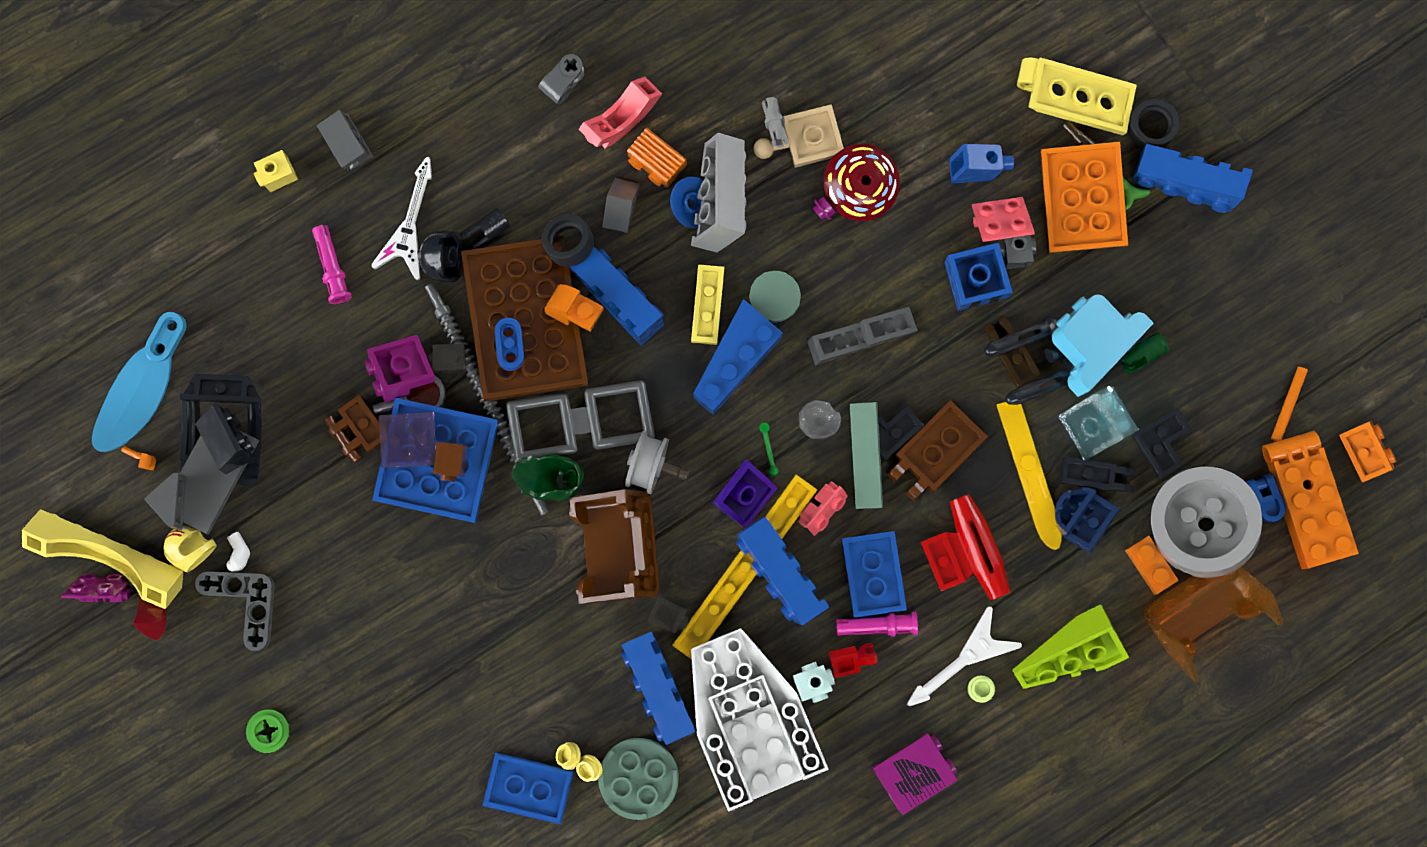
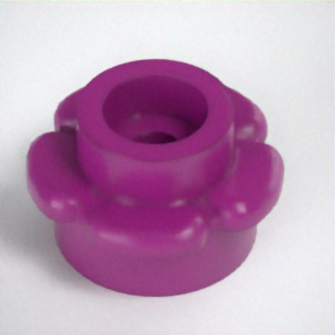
M824 196L818 201L815 199L816 206L813 207L814 211L822 220L824 218L831 220V216L836 211L831 207Z

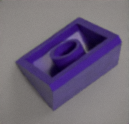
M745 460L714 500V506L743 528H746L777 490V487L753 464Z

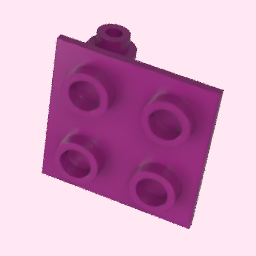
M85 574L80 576L61 595V598L79 599L80 602H101L102 598L104 602H108L109 599L110 602H124L130 599V589H126L130 581L120 574H112L107 577Z

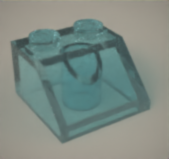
M1112 385L1096 392L1058 415L1084 460L1093 457L1138 431L1137 426Z

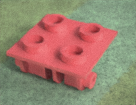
M1023 197L972 204L975 215L973 217L974 227L979 228L983 242L1035 234Z

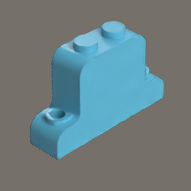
M1094 295L1087 300L1084 296L1081 297L1072 306L1074 311L1070 315L1066 313L1056 322L1058 327L1052 334V341L1074 365V369L1070 372L1068 378V386L1078 397L1089 392L1153 325V322L1147 315L1141 312L1131 315L1129 312L1122 316L1104 296Z

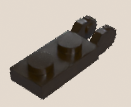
M1004 315L997 318L1006 336L1016 333V330H1013ZM991 323L984 324L983 327L991 342L1000 339ZM1025 346L998 356L1016 388L1022 387L1041 377V373Z

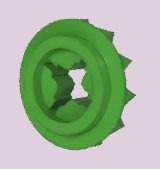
M275 710L259 711L251 717L247 724V740L259 752H275L283 747L289 738L290 725L284 715ZM266 722L270 727H278V730L271 734V739H269L268 735H258V733L266 729Z

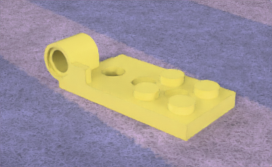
M1024 58L1017 82L1019 88L1032 92L1029 108L1037 112L1119 135L1127 133L1136 84L1044 58ZM1053 84H1059L1063 88L1062 96H1057L1053 93ZM1077 91L1086 93V103H1082L1077 99ZM1102 97L1110 100L1111 109H1104L1101 106L1100 100Z

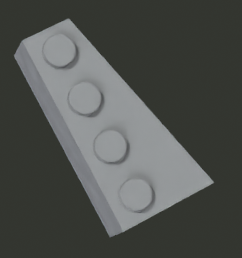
M717 133L705 143L701 167V176H704L705 179L700 189H698L697 199L702 200L699 214H695L694 224L698 225L697 236H692L691 246L718 253L745 234L746 152L744 150V140Z

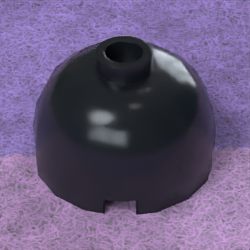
M436 231L427 236L418 251V260L424 273L431 279L441 282H456L460 279L461 275L457 274L459 273V267L463 268L461 251H465L466 248L463 239H458L457 235L459 233L457 231Z

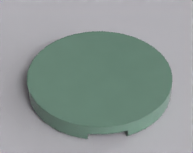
M632 738L622 741L606 754L601 763L602 775L598 778L600 792L609 808L622 817L633 820H644L654 817L664 811L676 795L679 784L677 764L671 753L656 741L647 738Z

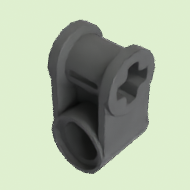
M575 54L565 55L552 71L542 79L538 88L556 104H561L584 77L585 71L581 59ZM576 66L577 70L575 72L573 70L568 72L567 67L574 68Z

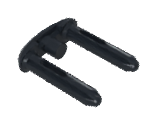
M1046 316L1043 318V322L990 342L985 347L984 353L986 356L997 357L1046 337L1051 341L1052 334L1058 327L1056 325L1058 320ZM1032 332L1036 334L1025 340H1018L1019 337ZM1055 344L1046 348L1045 357L1047 361L1053 363L1061 360L1063 364L1062 370L1010 391L1005 397L1006 403L1008 405H1019L1068 385V378L1070 372L1074 369V365ZM1056 380L1057 382L1044 389L1039 388V385Z

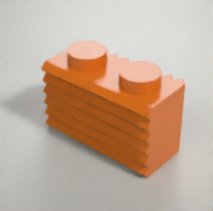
M648 128L641 133L627 150L628 157L630 158L628 160L629 163L639 171L644 169L650 174L648 178L657 186L663 184L668 188L687 166L686 158Z

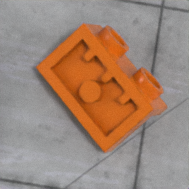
M1369 421L1339 435L1362 483L1394 469L1393 463L1397 462L1390 448L1385 449L1381 441L1385 437L1378 424L1373 425L1372 421Z

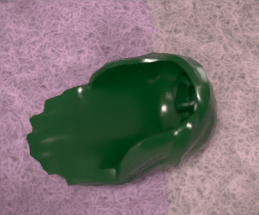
M555 454L540 457H523L520 462L515 463V468L511 470V477L515 481L516 486L520 488L521 493L538 500L551 499L562 501L574 497L581 488L584 475L581 466L576 461Z

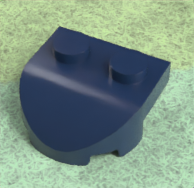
M1083 487L1073 491L1068 490L1059 498L1056 504V525L1064 538L1091 554L1118 514L1119 508L1096 495L1097 491L1091 488Z

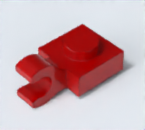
M873 643L862 645L858 651H856L855 646L829 652L834 678L859 673V666L874 665L878 662L877 655L874 653Z

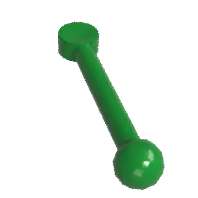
M761 423L759 430L763 433L770 465L768 472L771 476H776L779 470L775 466L768 432L770 427L767 423Z

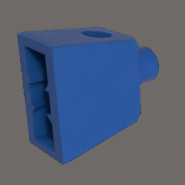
M963 144L949 158L951 184L993 180L1003 170L1013 169L1014 157L1012 154L1002 155L1000 145Z

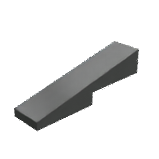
M906 307L864 319L857 324L812 336L807 343L816 366L915 333L918 330L910 308Z

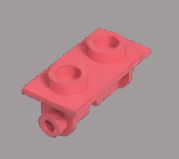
M832 481L829 484H825L814 497L815 500L821 503L819 507L810 502L799 515L798 523L804 528L807 527L812 535L815 536L818 532L825 529L835 511H839L844 506L848 497L841 486L838 487Z

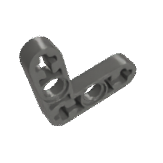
M208 571L199 574L195 581V587L200 594L247 598L244 644L246 648L252 651H263L266 649L271 639L275 590L272 578L263 574ZM208 577H210L211 581L222 582V587L211 586L209 591H207V587L203 586V581H208ZM237 577L241 580L242 586L238 592L233 593L229 590L228 584L232 578ZM261 579H263V583L267 584V589H263L261 595L262 598H267V602L253 601L254 597L259 598L260 590L255 589V585L259 584ZM258 605H262L266 610V615L262 620H256L252 615L253 609ZM252 623L257 625L265 624V629L259 628L258 635L263 637V642H259L257 647H255V642H251V636L254 637L257 633V628H251Z

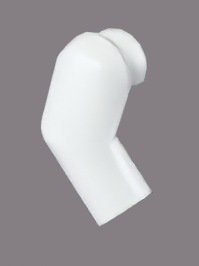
M235 532L227 538L233 548L232 555L227 562V568L233 573L242 570L250 556V550L239 532Z

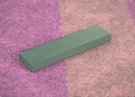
M877 402L851 403L850 417L856 509L882 508L883 494Z

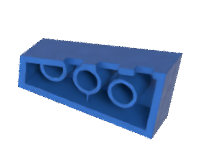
M593 247L591 254L585 261L576 266H570V269L581 283L642 346L664 326V315L654 304L652 305L646 299V295L637 286L634 287L628 281L629 278L619 267L616 269L610 263L611 258L604 250L600 249L598 251Z
M649 632L622 644L624 652H621L626 666L632 667L635 676L631 678L637 692L642 691L646 701L642 703L648 717L653 715L657 725L653 729L659 742L664 740L667 745L696 732L654 633Z

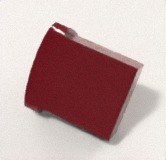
M139 597L137 614L133 620V625L145 636L158 640L166 628L167 608H161Z

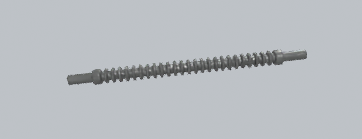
M428 284L425 286V289L436 309L434 313L437 319L442 320L440 325L445 326L443 331L448 332L447 338H451L450 344L455 345L453 350L458 351L456 356L461 358L460 364L465 365L463 370L468 371L466 376L471 377L470 383H474L473 389L478 391L476 395L481 397L480 403L485 404L483 409L488 410L486 415L491 416L492 419L499 420L496 435L501 436L500 442L505 444L503 448L508 449L506 454L511 456L510 462L516 463L510 426H506L508 421L503 420L505 415L503 413L500 414L501 407L496 406L497 400L484 402L479 368L476 367L478 362L473 361L475 356L470 355L471 349L466 347L468 343L463 342L465 337L460 335L461 329L456 328L458 323L453 322L455 317L450 315L452 313L450 307L444 304L435 284ZM532 498L541 516L550 512L545 500Z

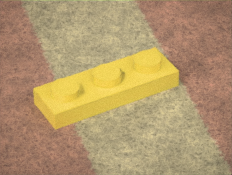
M698 265L691 343L717 345L724 267Z

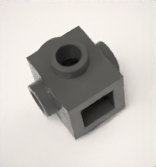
M1031 235L1005 238L998 241L1006 269L1030 267L1034 262L1033 254H1036L1035 238L1031 239Z

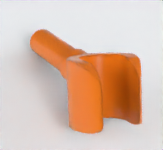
M123 446L122 452L140 459L139 468L154 470L156 463L154 456L136 452Z

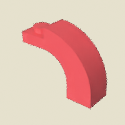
M645 76L634 80L613 106L603 114L583 122L579 130L591 144H594L596 147L602 145L604 148H608L623 138L647 115L662 93Z

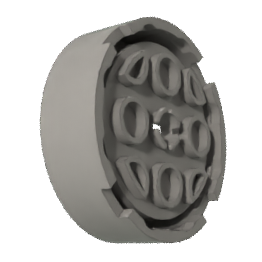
M1216 467L1191 468L1178 473L1168 480L1155 497L1151 510L1153 538L1162 556L1176 569L1202 578L1227 575L1243 566L1253 555L1261 536V507L1253 490L1237 475ZM1205 517L1214 521V527L1210 531H1203L1199 528L1198 523L1202 518Z

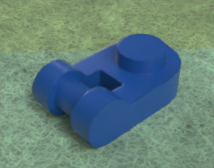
M1268 473L1262 475L1259 480L1251 479L1245 481L1259 501L1262 520L1269 523L1280 520L1284 516L1286 508L1273 475ZM1266 489L1269 496L1262 498L1260 490Z

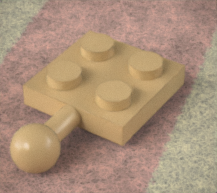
M832 104L784 116V127L789 141L787 145L784 144V147L776 148L772 145V141L761 138L755 142L753 148L755 155L761 159L769 158L773 151L790 148L795 168L832 159L837 152L843 149Z

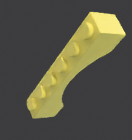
M40 509L22 529L23 548L44 557L76 556L104 563L129 579L137 589L141 599L166 609L182 589L183 571L177 567L131 549L127 545L108 539L102 534L94 533L79 524L64 520L56 514Z

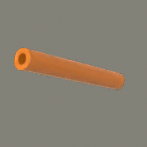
M1297 367L1271 436L1273 441L1277 442L1283 438L1308 372L1303 367Z

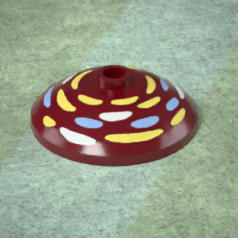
M854 144L837 152L829 161L824 173L823 186L829 204L838 214L853 221H869L882 216L893 206L899 193L900 178L894 161L882 149L869 144ZM863 176L869 178L868 185L862 183Z

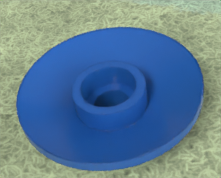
M687 177L677 182L670 197L674 216L681 224L689 228H698V225L694 224L695 214L700 212L702 200L697 199L698 189H700L704 180L697 177ZM688 200L691 203V208L688 206Z

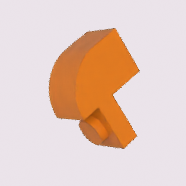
M563 284L558 285L545 307V314L567 326L570 322H573L590 332L603 312V306L580 294L579 290Z

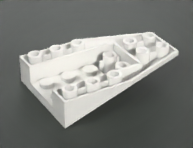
M741 628L691 649L697 736L728 812L796 781L805 780L828 770L798 694Z

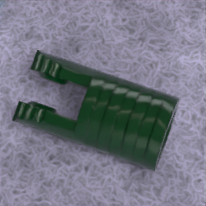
M1156 332L1130 348L1121 357L1125 373L1132 374L1168 353L1170 348L1165 338L1159 332Z

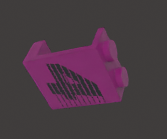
M924 733L920 739L885 761H880L872 766L873 771L902 815L957 781L954 775L957 773V770L949 758L945 760L941 755L940 750L943 747L935 735L930 737L928 733Z

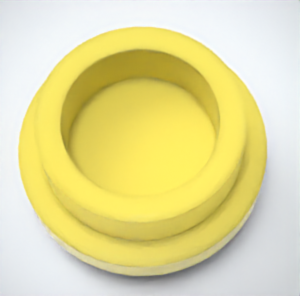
M567 742L557 749L556 761L564 769L572 770L579 764L581 753L577 744Z
M584 755L580 758L576 771L582 780L595 781L602 775V766L594 756Z

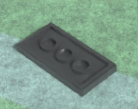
M241 431L244 437L247 436L255 450L259 440ZM201 435L180 472L181 475L186 477L183 522L209 535L247 463L228 474L223 473L218 469Z

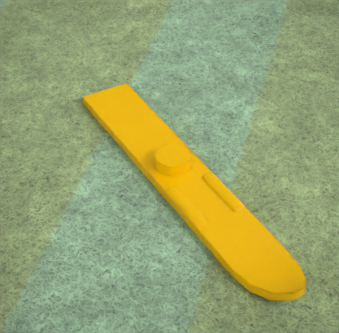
M1006 402L997 404L996 406L1038 535L1046 546L1056 550L1060 548L1062 534L1056 525L1055 507L1022 405H1008Z

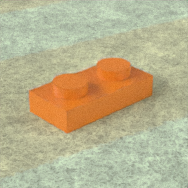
M1146 536L1125 550L1154 595L1179 581L1150 536Z

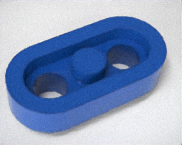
M503 318L495 326L497 359L499 365L504 370L515 371L524 362L522 330L517 320ZM511 330L514 333L512 336L506 337L504 332ZM509 355H514L516 357V359L513 362H508L506 360V358Z

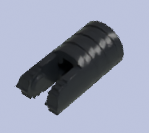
M497 207L459 234L462 238H467L481 228L485 235L474 241L469 247L470 250L478 249L508 229L510 225Z

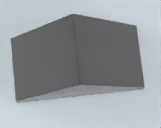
M618 178L614 179L607 194L603 228L628 233L640 187L639 183Z
M179 473L171 474L144 498L168 527L176 530H182L186 477Z

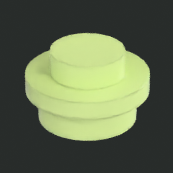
M976 676L968 684V693L976 702H987L993 697L995 686L990 678Z

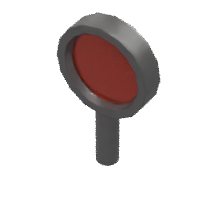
M435 376V382L410 389V395L399 399L442 407L446 399V390L442 381ZM395 399L373 405L375 415L393 410Z

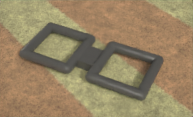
M639 380L588 388L584 392L586 407L575 409L570 408L569 396L566 393L509 401L506 408L515 460L520 462L523 457H540L548 454L559 456L574 454L578 449L575 436L591 434L593 447L597 450L637 444L642 432L602 438L595 398L637 392L643 431L648 433V437L655 438L645 382ZM559 404L566 445L524 451L518 410Z

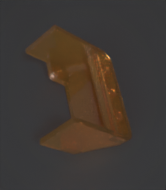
M1242 567L1220 577L1202 578L1192 576L1149 604L1144 610V616L1148 625L1171 659L1195 682L1199 680V676L1192 662V659L1197 654V648L1192 640L1234 613L1241 619L1249 620L1256 618L1264 612L1279 626L1284 624L1274 594Z

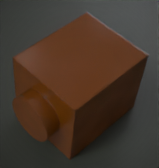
M437 442L433 474H440V480L456 482V476L464 477L468 446Z

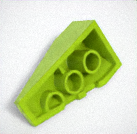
M1100 604L1076 616L1017 665L1013 672L1023 689L1054 682L1058 676L1071 674L1072 677L1081 675V671L1095 668L1096 671L1104 670L1128 659L1129 656Z

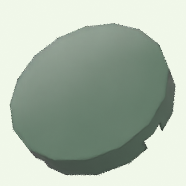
M775 270L765 272L757 277L751 286L749 295L751 306L773 323L782 322L792 317L799 308L801 298L799 285L794 278L785 272Z

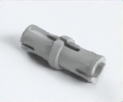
M768 97L766 101H762L766 117L765 126L770 131L772 145L776 148L784 147V144L787 145L789 142L784 127L785 118L780 113L778 100L775 97Z

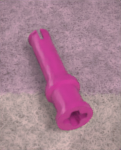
M327 225L317 226L312 229V233L324 269L322 280L323 283L327 284L330 295L328 301L330 304L346 302L352 296L346 288L344 281L346 278L345 272L338 265L329 228Z
M912 612L911 615L889 613L887 617L837 619V636L888 633L891 637L902 633H912L915 636L918 635L917 613Z

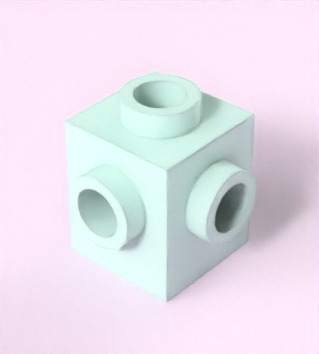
M816 662L801 667L802 673L792 676L801 701L812 698L813 703L827 699L829 698L827 693L833 691L831 685L835 684L831 670H825L824 665L818 667ZM813 677L819 680V685L816 688L810 684Z

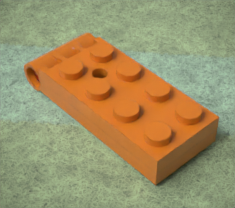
M1315 431L1263 445L1264 459L1285 503L1284 517L1301 569L1312 568L1359 554L1324 447L1321 448L1318 434ZM1304 481H1306V482L1308 483V485H1309L1308 489H1305V488H1304V486H1303V482H1304Z

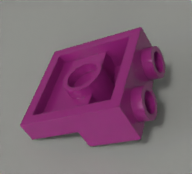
M418 335L367 349L368 360L364 361L369 376L374 374L376 381H373L377 397L383 396L385 402L410 395V389L435 382L434 373Z

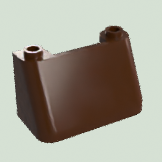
M623 489L570 498L569 515L576 524L583 525L587 577L581 578L576 586L579 604L657 596L659 592V576L652 504L649 495L644 491Z

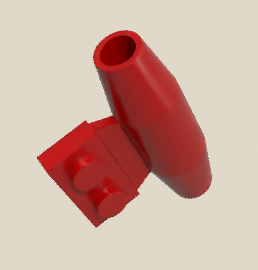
M967 494L950 501L957 533L944 532L920 542L940 591L966 582L974 573L990 600L1010 593L1002 557L988 523L971 495Z

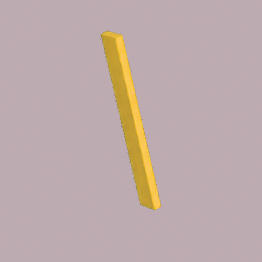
M795 475L766 515V518L781 539L817 491L816 488L798 475ZM742 551L739 552L672 646L691 660V649L709 641L756 576L751 566V563L754 561L749 553L744 555Z

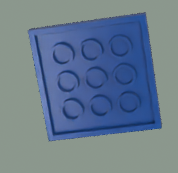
M395 398L372 501L476 523L499 420ZM437 442L468 446L464 477L456 476V482L440 480V474H433Z

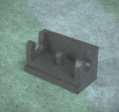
M338 110L316 125L341 168L350 167L352 170L374 157L350 116L343 111Z

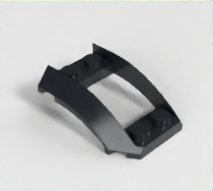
M195 374L189 382L190 385L183 394H180L182 404L180 472L201 435L195 425L201 418L200 402L247 404V434L258 439L259 443L252 454L254 460L247 463L236 485H246L247 487L258 485L262 437L261 398L250 377L241 375Z

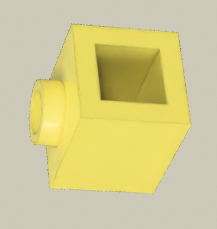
M283 150L254 163L257 172H254V176L260 187L265 186L269 192L298 180L290 160Z

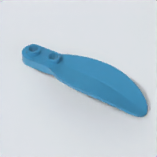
M174 312L164 313L155 325L145 347L130 358L117 376L102 405L93 429L92 445L97 451L108 452L123 446L135 437L154 416L169 383L172 355L186 331V321L180 314ZM176 322L177 328L172 331L171 324ZM163 344L165 350L160 354L158 348Z

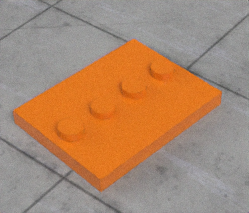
M1120 142L1041 149L1049 253L1128 246Z

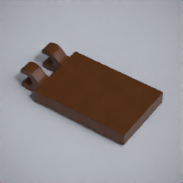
M950 400L895 455L900 462L887 476L896 482L909 469L919 479L906 493L914 501L926 488L933 493L988 436Z

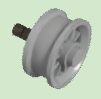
M643 431L635 450H631L627 465H630L625 486L630 488L633 484L647 489V493L652 494L661 473L686 481L689 470L680 469L665 463L669 439L664 438L663 441L648 437V433Z

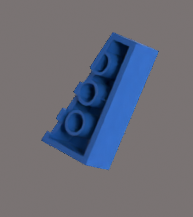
M1146 144L1140 153L1132 180L1138 181V184L1142 187H1156L1162 189V192L1166 195H1179L1187 198V201L1198 205L1203 203L1212 206L1214 211L1226 213L1233 210L1244 199L1253 170L1243 168L1242 172L1230 170L1231 164L1220 162L1219 165L1206 164L1202 157L1187 156L1185 159L1181 158L1182 154L1178 151Z
M744 299L693 393L694 399L712 415L720 409L782 339L783 333Z
M766 517L759 518L736 534L739 538L736 541L738 547L744 555L749 553L754 561L751 563L753 570L759 577L764 576L768 582V585L765 586L773 599L778 597L783 605L780 610L788 621L793 620L795 623L804 625L829 608L824 599L819 601L814 595L816 587L810 579L800 574V564L790 552L786 553L784 550L787 548L785 543Z

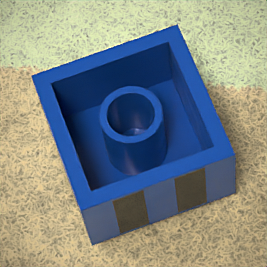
M999 243L947 256L944 264L958 311L1005 300L1012 294Z

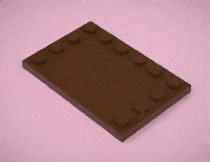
M564 236L557 237L554 242V247L559 252H566ZM542 239L461 251L484 402L588 386L579 325L570 322L567 326L545 314V307L558 285L563 284L572 287L569 266L558 265L551 260L543 247ZM503 318L517 320L522 330L524 362L515 371L504 370L499 365L497 359L495 326ZM507 330L504 332V335L510 337L514 332ZM509 355L506 358L508 362H513L516 359L514 355Z

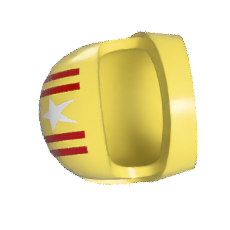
M182 526V530L173 529L167 535L163 548L167 560L175 567L188 573L200 565L215 550L217 545L213 539L206 540L200 530L192 526Z

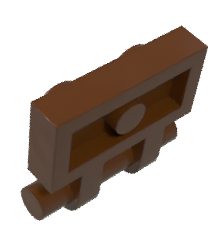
M360 395L338 409L343 417L342 420L337 422L333 416L324 420L329 428L328 433L332 438L337 439L342 446L341 451L346 457L349 456L354 464L362 459V456L357 451L359 447L363 445L366 451L370 453L386 441V430ZM348 427L356 435V438L352 441L344 432Z

